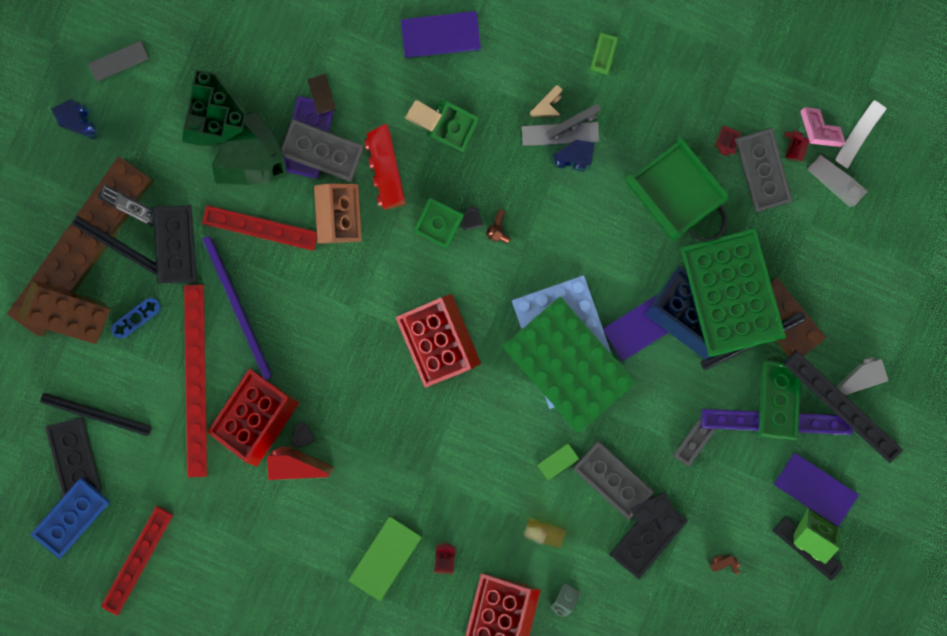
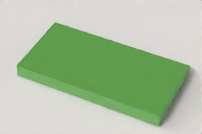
M389 516L348 581L378 601H381L422 536Z

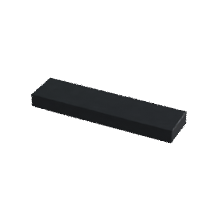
M784 516L772 531L832 581L844 566L833 557L825 564L822 561L815 560L805 550L797 548L793 543L797 526Z

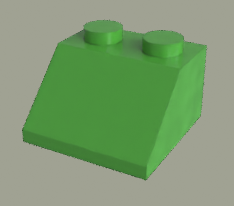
M808 508L794 533L793 543L800 550H805L811 554L815 560L826 564L839 550L840 528Z

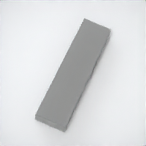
M598 122L581 123V127L574 131L568 129L564 132L565 135L558 140H554V138L549 140L545 133L559 124L521 127L523 146L599 142Z

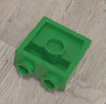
M441 101V103L436 104L434 110L442 116L433 131L425 129L428 131L426 136L463 153L479 118L448 101Z

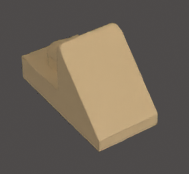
M556 85L530 112V116L559 117L560 114L550 104L553 103L555 105L562 98L560 95L562 89Z
M416 100L409 109L405 119L429 131H433L442 115Z

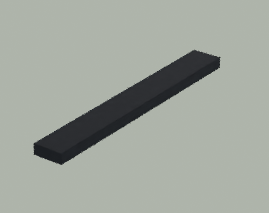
M796 349L783 362V365L889 463L903 451L895 441Z

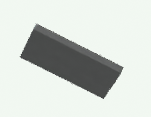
M292 119L281 152L287 159L352 182L365 146Z
M773 128L735 138L754 211L760 212L792 202Z
M599 441L572 468L628 520L634 516L630 508L648 500L655 493Z

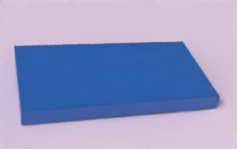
M80 477L30 535L60 559L111 501L83 477Z

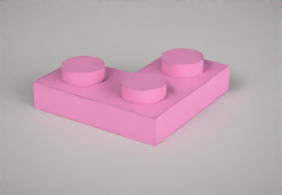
M804 107L800 111L811 144L842 147L846 143L841 127L825 125L820 109Z

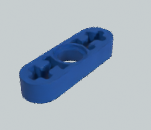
M155 298L144 300L112 325L111 332L116 338H126L159 313L161 309L160 302ZM149 302L155 303V311H147L148 317H146L140 308L142 307L143 310H146L149 307ZM134 313L141 315V321L138 324H134L131 321V316ZM127 319L128 324L131 325L133 328L130 329V326H127L123 330L124 334L117 333V326L126 325L127 323L124 320Z

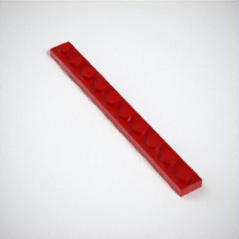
M184 285L187 477H207L204 285Z

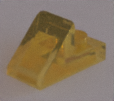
M529 518L524 537L540 544L544 543L561 549L566 529Z

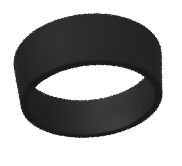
M722 206L717 208L722 218V225L715 236L703 239L695 236L690 229L688 232L694 238L702 241H711L723 234L727 226L726 211Z

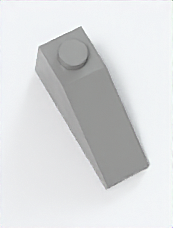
M821 155L807 169L848 207L855 206L868 192L852 177Z
M875 356L864 359V363L859 364L836 387L844 395L889 381L882 359H875Z

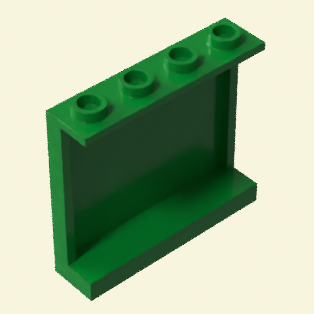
M681 137L678 138V142L635 175L630 174L625 178L628 187L672 242L728 200L727 193H729L722 183L719 185L715 180L717 178L715 173L711 169H706L703 165L705 162L699 154L695 155L693 153L692 145Z

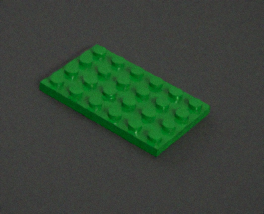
M756 228L681 248L709 357L786 338Z
M561 296L502 346L577 433H580L636 384Z

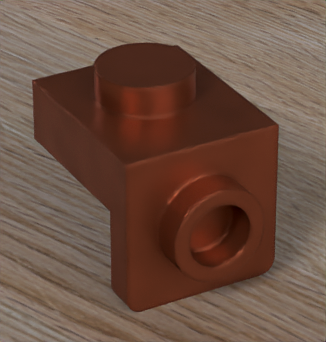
M722 554L712 557V561L708 562L713 572L731 566L735 575L739 574L738 568H740V564L737 558H733L731 554L724 556Z

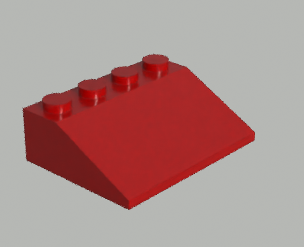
M384 124L366 133L367 139H364L366 150H370L372 156L368 160L370 168L374 169L376 174L372 178L375 188L378 187L380 195H377L378 205L383 206V209L387 210L405 206L406 201L388 124Z
M452 294L395 317L425 388L481 365Z
M249 369L207 433L244 462L257 467L299 405V402Z
M290 446L276 448L267 456L268 480L329 477L334 471V466L296 449H290Z
M481 573L465 636H529L541 589Z

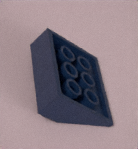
M679 265L644 315L706 360L709 358L687 271Z

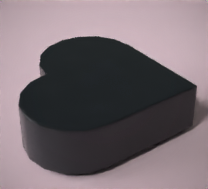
M470 206L466 209L465 216L460 224L462 229L471 230L483 226L479 210L476 207Z
M299 423L295 427V434L291 441L295 447L300 448L316 439L308 424Z

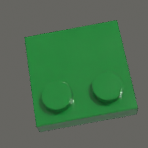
M429 198L413 232L448 249L465 214L433 198Z

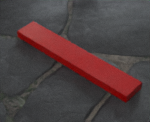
M208 205L205 208L202 221L204 225L312 251L315 250L317 232Z
M158 505L155 507L104 599L101 608L116 616L119 615L174 514Z

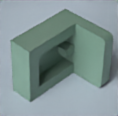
M564 583L550 608L557 615L567 617L573 611L581 592Z

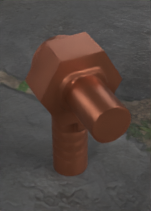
M498 210L494 225H490L486 231L488 239L493 242L501 240L507 244L510 241V237L503 233L501 224L506 213L505 211Z

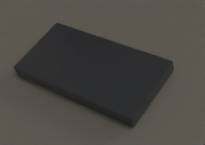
M192 205L152 207L157 284L197 282Z
M84 417L46 426L45 429L63 497L80 477H83L99 492L103 491Z
M674 510L683 527L688 520ZM657 519L642 526H638L637 522H635L609 555L636 578L640 579L681 528L664 535Z

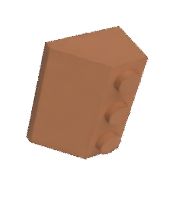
M323 184L314 186L318 244L361 242L358 184Z

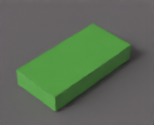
M599 33L590 67L591 71L609 74L618 37Z
M567 443L538 463L537 466L549 481L579 460L569 443Z

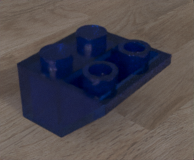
M70 99L51 108L60 127L92 140L97 139L95 135L97 132L93 122H89L87 118L89 113L84 104L81 105L80 102Z
M574 140L554 154L551 158V163H554V167L565 169L567 166H571L575 171L584 172L591 166L595 143Z

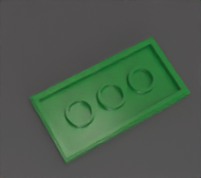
M765 360L762 362L758 437L797 441L801 380L782 362Z

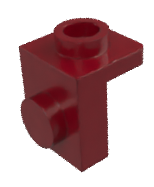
M722 126L714 148L719 149L718 153L728 157L730 154H736L735 138H739L741 132Z
M793 130L792 133L785 132L784 136L791 139L785 158L803 162L810 142L809 139L803 137L804 133Z
M449 543L437 545L434 573H454L455 546Z

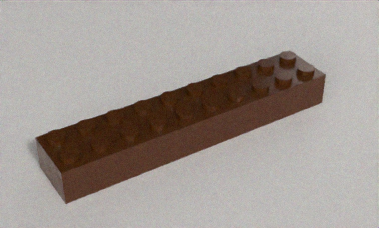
M118 156L76 216L83 218L112 237H115L129 217V214L97 198L103 185L105 184L139 202L154 180ZM71 222L7 315L38 337L45 336L48 330L23 323L18 316L32 280L75 293L108 246L73 226Z

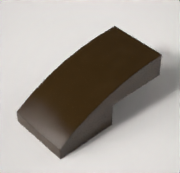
M326 74L307 79L317 114L321 115L336 110Z

